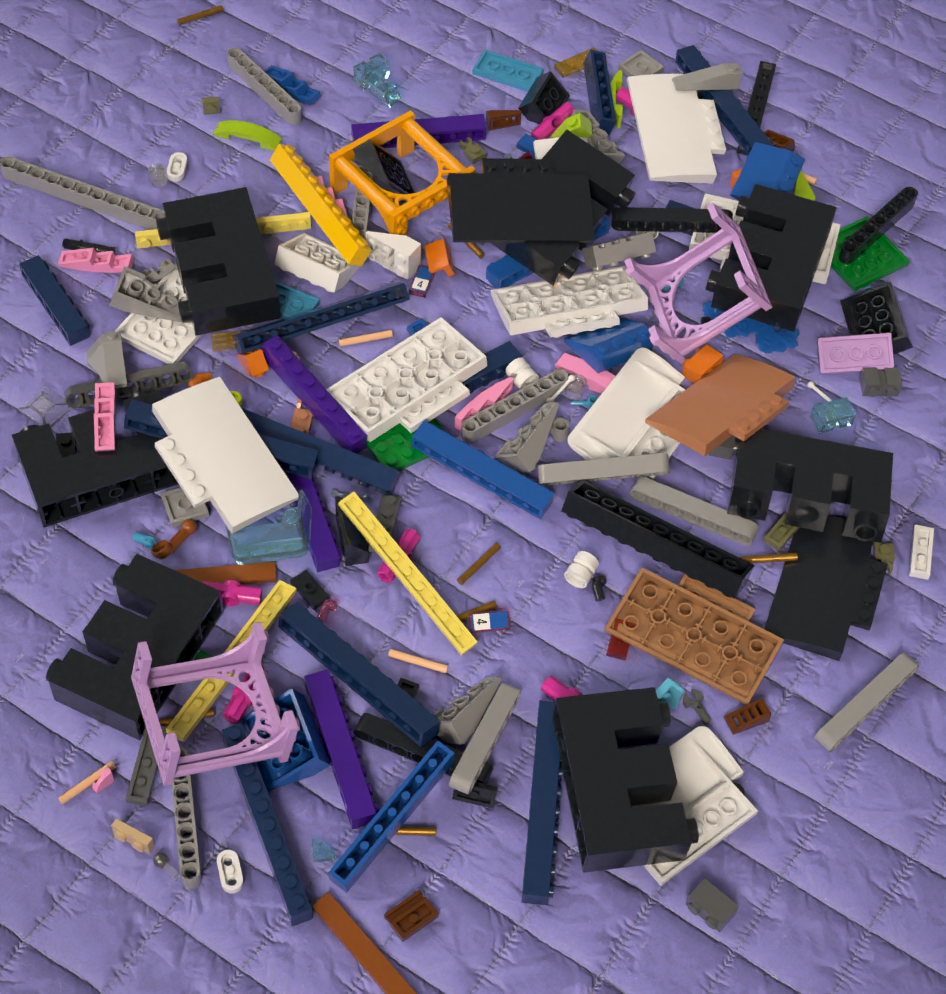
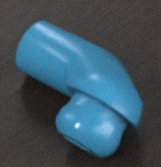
M137 531L133 535L132 540L143 544L147 549H152L157 544V539L152 535H145Z

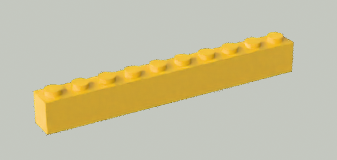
M279 144L270 158L271 163L346 262L350 265L362 267L372 251L367 244L368 242L362 238L359 230L351 224V220L345 216L343 210L334 202L335 199L327 193V189L321 185L319 179L311 172V168L303 162V158L297 154L296 149L289 144Z

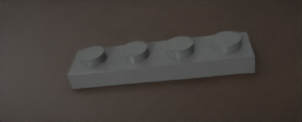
M382 495L376 519L392 537L401 504V497ZM369 544V552L377 553Z
M161 726L164 739L167 734V726ZM146 727L126 795V803L148 806L158 765Z

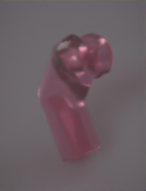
M331 599L325 600L316 618L325 623L329 612L336 610L337 602Z

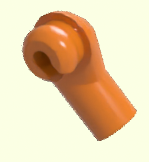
M211 373L195 374L193 380L189 381L188 386L192 387L211 380Z

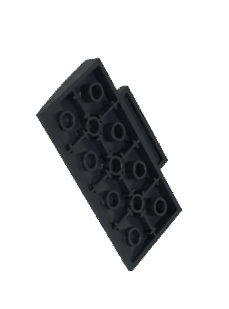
M482 158V173L448 174L447 190L453 242H594L588 174H553L551 159Z
M828 515L823 532L799 528L793 535L788 553H797L798 560L785 561L764 629L784 639V644L840 661L850 625L870 631L888 564L869 558L874 541H861L857 538L843 536L844 518Z

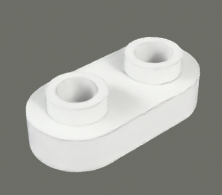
M177 152L171 155L167 167V177L170 181L178 182L184 178L188 164L187 156L184 153Z
M224 850L217 857L221 885L225 892L237 893L243 887V876L239 858L236 852ZM231 861L232 864L229 865V866H226V865H225V862ZM235 881L236 884L231 886L229 882Z

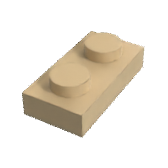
M115 819L112 823L113 834L117 840L121 842L127 841L139 852L145 851L149 854L155 847L153 838L118 819Z

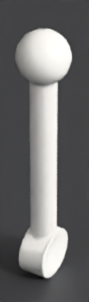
M569 375L568 380L552 397H548L546 402H554V399L570 382L575 381V376Z
M808 382V388L814 389L827 400L831 408L837 407V401H832L814 385V382Z

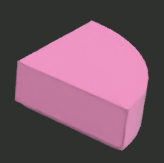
M108 767L99 773L101 777L98 781L93 782L92 789L96 794L114 782L113 774Z

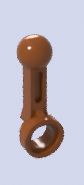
M191 519L183 521L181 529L169 542L167 540L160 541L152 548L151 553L153 556L161 560L168 557L171 551L174 553L189 535L195 533L197 529L196 522Z

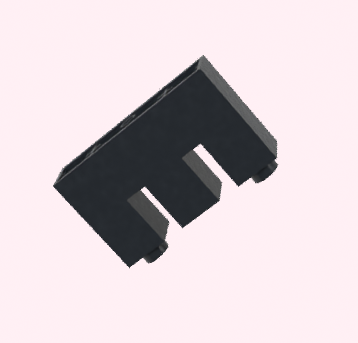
M567 129L542 158L552 160L553 174H588L594 235L600 229L605 215L610 216L617 206L628 207L636 194L635 191L630 189L635 174ZM588 243L491 244L554 286L562 275L568 280L574 275L581 263L574 258L578 249L582 251Z
M758 184L754 185L750 197L741 195L735 215L743 217V221H740L739 226L772 305L771 309L765 311L763 308H760L746 318L792 332L795 331L826 245L837 207ZM733 242L730 247L729 257L725 259L721 272L711 270L705 289L714 293L711 307L725 312L749 297L739 289L734 276L738 271L744 274L745 271Z
M247 187L163 203L165 218L156 219V225L160 240H170L173 253L175 252L176 265L184 294L186 293L187 300L178 302L182 324L192 322L195 336L281 318L279 294Z
M160 389L153 392L140 391L132 395L130 399L123 400L125 413L132 399L151 405L164 399ZM95 409L68 417L72 437L78 452L74 455L62 458L49 423L42 426L29 425L24 427L19 433L12 434L16 453L43 528L178 485L179 483L155 448V442L161 440V438L130 430L133 435L131 437L118 440L117 435H115V450L95 451Z
M759 429L747 440L742 441L739 439L727 514L737 515L744 519L765 521L772 492L779 491L788 493L785 525L823 532L831 501L845 504L843 536L857 538L861 541L881 543L890 516L893 453Z
M136 554L129 565L121 564L118 567L112 583L117 589L120 605L148 618L145 619L104 600L82 631L88 652L116 664L113 668L71 648L63 660L56 658L51 663L46 674V680L49 682L55 701L135 739L141 740L146 725L131 679L138 643L147 641L152 658L150 668L192 661L223 614L224 609L220 590ZM176 684L149 689L157 714Z
M655 687L556 698L552 721L583 873L685 860L691 844L698 843L699 832L696 819L694 817L686 818L682 802L631 808V805L671 801L678 782L669 744L618 749L657 744L663 727H669L671 723L668 703L658 702Z

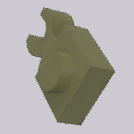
M467 137V143H463L460 140L459 147L472 164L481 161L482 158H486L487 153L478 143L473 145L470 137Z
M874 542L873 559L888 564V575H891L893 570L892 564L895 561L894 544Z

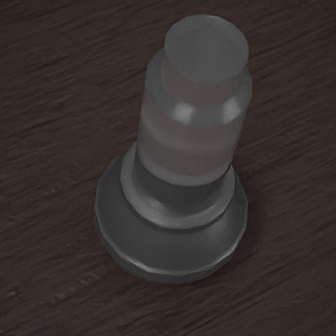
M159 852L153 857L155 866L163 869L175 881L180 878L178 871L169 863L166 854Z

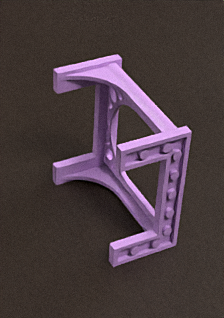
M713 202L707 208L712 220L722 229L678 258L662 264L643 265L637 263L631 257L625 260L626 273L629 277L635 278L639 285L645 286L650 294L649 300L655 308L654 314L660 321L658 324L660 329L655 325L649 328L650 341L654 346L660 347L663 353H668L673 360L676 359L681 364L687 359L686 355L755 311L763 308L765 311L772 308L740 226ZM733 242L745 274L738 271L734 276L739 289L749 297L707 323L689 325L682 322L674 309V296L681 279L693 267ZM665 286H671V290L668 293H663L662 289ZM686 328L685 336L679 338L680 332Z
M261 622L253 623L250 636L243 643L226 653L211 658L150 668L152 658L147 641L138 643L131 679L164 786L172 785L174 778L277 757L279 763L288 761L290 753H292L293 744L296 741L297 732L300 730V723L298 718H295L292 710L285 711L282 720H280L279 706L275 705L273 689L269 687L267 672L263 670L261 665L262 656L265 653V645L269 640L268 632L263 629ZM233 672H235L233 677H230V676L228 675V674H232ZM246 672L250 675V679L247 682L239 681L238 677L240 674ZM200 679H220L239 687L249 697L255 710V724L251 733L242 742L232 747L179 757L181 750L175 732L166 734L164 739L149 689ZM252 684H253V690H254V691H252V690L249 689V686L252 685ZM260 720H265V725H262ZM257 731H266L270 734L271 738L263 739L258 736ZM251 740L256 741L254 744L250 743Z

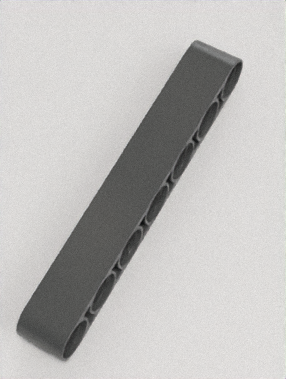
M178 362L127 373V383L132 382L133 385L115 388V399L129 397L140 391L152 392L187 384L194 378L193 371L187 362ZM184 370H187V371H188L187 374H185V375H180V373H181L182 371H184ZM164 375H170L167 379H162ZM145 379H152L149 383H144ZM95 380L69 386L64 392L67 405L71 408H79L95 404V394L89 395L88 393L95 391V383L103 382ZM71 395H78L76 399H70Z

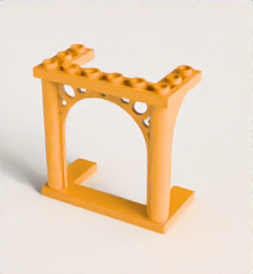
M411 110L329 155L330 187H332L334 195L347 189L349 180L377 208L386 223L389 234L407 236L408 220L432 208L435 204L444 201L448 197L447 180L443 179L442 176L449 173H476V169L472 165L466 168L415 121V114ZM397 136V155L402 158L414 151L415 141L436 161L438 176L432 185L420 192L412 194L392 193L379 187L352 162L355 160L353 149L369 139L380 146ZM400 200H407V203L399 205Z

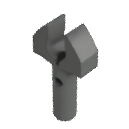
M691 689V695L695 698L694 701L685 692L683 696L684 707L694 708L702 722L709 724L711 719L700 704L704 699L703 694L696 689Z

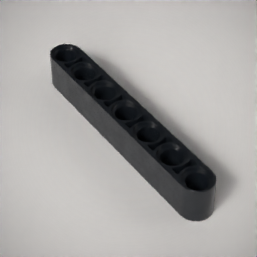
M905 187L843 242L839 260L844 264L853 263L914 207L918 191L913 187Z
M617 207L612 211L611 226L617 231L716 233L722 229L712 220L708 209ZM721 209L733 220V213L730 210Z
M369 713L362 714L354 730L355 736L361 740L417 763L424 758L437 742L431 739L420 747L393 723ZM445 745L455 753V762L445 773L452 776L464 752ZM486 762L476 782L487 784L494 769L490 763Z

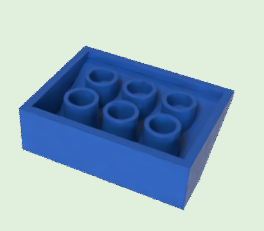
M755 142L730 196L738 201L741 195L750 197L755 184L790 194L805 162V158L790 150Z
M619 317L620 325H615L611 328H599L594 331H583L564 338V342L597 373L627 362L639 348H647L652 351L654 346L650 341L649 337L651 335L646 324Z
M290 689L274 699L275 705L277 704L280 709V720H282L285 711L292 710L295 718H298L300 723V730L297 732L296 741L293 744L292 753H290L288 761L279 763L278 757L257 761L267 791L314 776L331 766L305 696L294 689ZM255 711L241 719L247 736L251 733L255 724ZM260 720L261 724L265 725V720ZM263 730L257 731L259 737L263 739L271 738L268 732ZM255 740L250 741L251 744L256 742Z

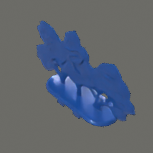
M712 301L703 303V314L711 319H715L725 312L712 308ZM744 318L724 331L726 338H733L737 335L739 337H748L750 333L756 334V345L763 354L784 352L787 348L794 349L798 346L796 339L800 335L797 328L794 332L789 330L782 332V328L776 331L772 325L749 318Z

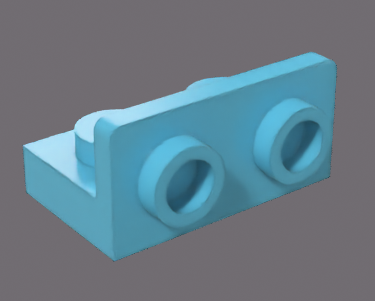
M667 678L656 690L658 702H667L673 710L678 708L684 689H682L678 682Z

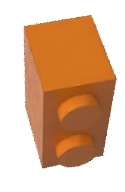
M706 344L703 348H699L690 359L688 358L684 361L682 375L694 384L723 362L724 355Z

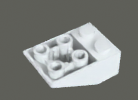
M371 231L365 233L367 244L372 249L368 255L370 260L379 263L384 268L395 272L398 276L404 277L407 280L420 268L421 243L405 235Z

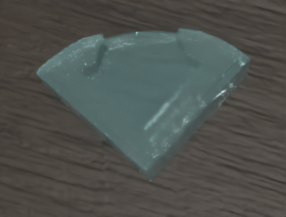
M312 840L314 863L335 861V853L332 848L321 840Z

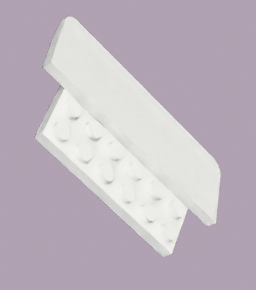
M637 349L570 433L567 440L569 446L585 460L668 453L670 459L681 443L646 424L645 419L686 390L680 386L685 376L649 349ZM646 476V477L649 478V479L654 480L656 476Z
M704 726L695 728L669 747L678 782L671 801L631 805V808L682 802L686 818L694 817L696 819L699 840L698 843L691 844L685 860L643 865L660 886L757 815L758 812L733 784L734 781L743 775L744 771L723 743L709 728Z

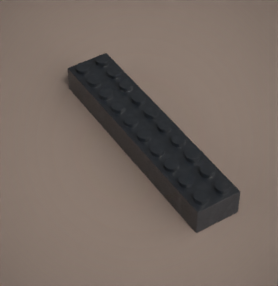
M584 480L568 491L561 510L568 517L583 522L584 525L599 530L603 535L617 539L621 544L633 547L639 553L651 556L657 562L669 565L671 569L680 571L689 578L704 583L705 586L722 592L726 597L734 599L746 586L755 566Z

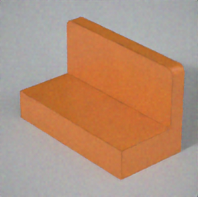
M444 238L424 246L430 273L444 269L448 277L455 275L450 248Z

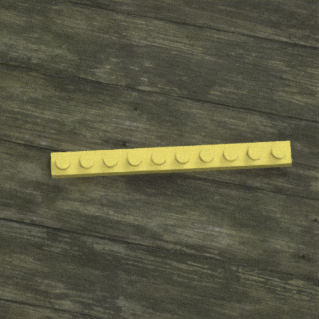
M309 212L256 218L260 234L311 229ZM157 229L135 232L137 248L171 245L169 239L160 240Z
M352 492L338 502V506L462 656L477 645V640L358 495Z
M279 580L224 653L234 649L250 636L253 623L261 622L263 629L268 631L297 593L296 588ZM233 672L232 674H228V675H229L230 677H233L235 672ZM203 679L168 725L166 733L175 732L176 738L185 742L229 682L220 679Z

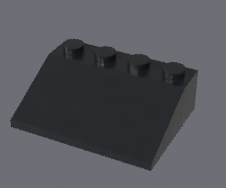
M371 139L353 149L356 163L364 167L366 171L371 172L375 177L401 194L415 193L401 160Z
M891 281L840 300L850 336L891 333L893 354L913 348L900 303Z

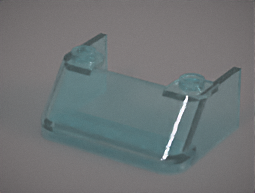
M299 490L298 507L287 509L282 515V522L248 526L233 534L226 526L232 557L237 564H253L300 558L309 552L312 506L303 490Z

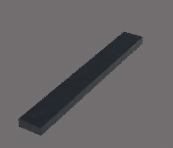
M760 61L748 107L749 115L756 121L759 128L761 127L776 64ZM738 145L737 153L747 155L741 146Z

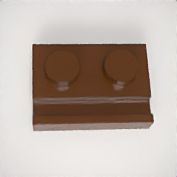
M420 890L384 914L385 920L389 922L391 928L402 942L439 916L438 912L427 898L422 895Z

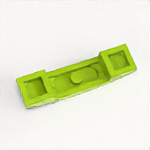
M619 70L614 75L610 84L616 128L621 127L623 117V105L616 104V93H618L622 86V70Z
M237 120L219 122L213 133V136L225 139L235 136L259 142L260 148L275 151L282 141L279 135L262 126Z

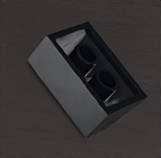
M550 71L535 79L518 109L521 110V113L528 121L541 124L546 116H550L567 102L570 95Z
M335 496L336 523L345 566L369 563V555H372V552H369L370 543H366L365 537L338 506V502L344 498Z

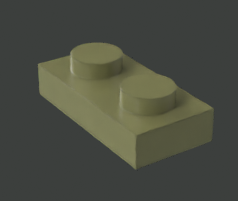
M786 512L763 540L778 551L785 546L800 528L785 525Z

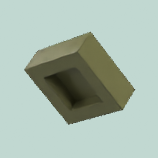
M219 97L202 98L204 115L220 113Z

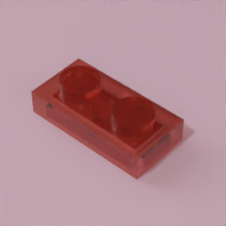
M616 618L613 630L617 631L618 624H623V620ZM625 622L630 628L635 627V623ZM611 635L606 656L625 661L630 644Z

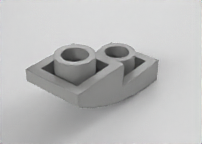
M167 259L158 265L157 271L150 267L145 269L142 274L146 276L149 282L154 283L168 275L176 265Z

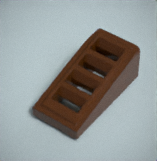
M521 110L486 111V125L489 131L521 125Z
M768 129L764 132L767 138L771 137L769 140L774 144V147L792 152L795 150L794 139Z
M762 698L725 715L724 720L732 735L769 722L771 712ZM744 715V717H745V719H746V721H747L746 723L744 722V720H743V718H742L741 716ZM734 718L737 719L740 726L736 725L735 721L733 720Z

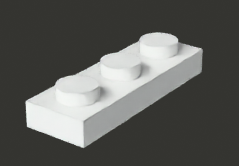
M915 525L913 528L909 576L926 580L930 577L934 528Z

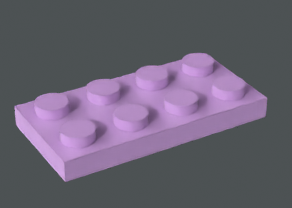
M891 333L817 339L820 375L862 372L863 368H878V370L894 368Z

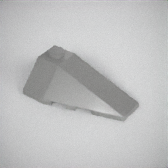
M723 63L673 77L672 82L676 91L731 90L739 88L743 73L739 63Z
M124 266L109 306L128 313L182 322L178 308L179 300L171 294L164 293L156 283L153 285L142 273Z
M109 331L101 334L86 352L87 365L93 368L94 373L100 376V380L103 383L114 382L115 388L127 387L121 333Z
M558 402L545 403L530 418L531 423L520 428L517 431L519 435L512 441L508 440L494 458L509 468L515 469L518 473L531 472L536 467V463L543 452L559 407Z
M501 677L484 678L467 690L468 695L451 701V707L445 711L440 709L435 712L434 715L441 721L437 737L447 744L461 745L467 742L468 737L475 731L502 680Z

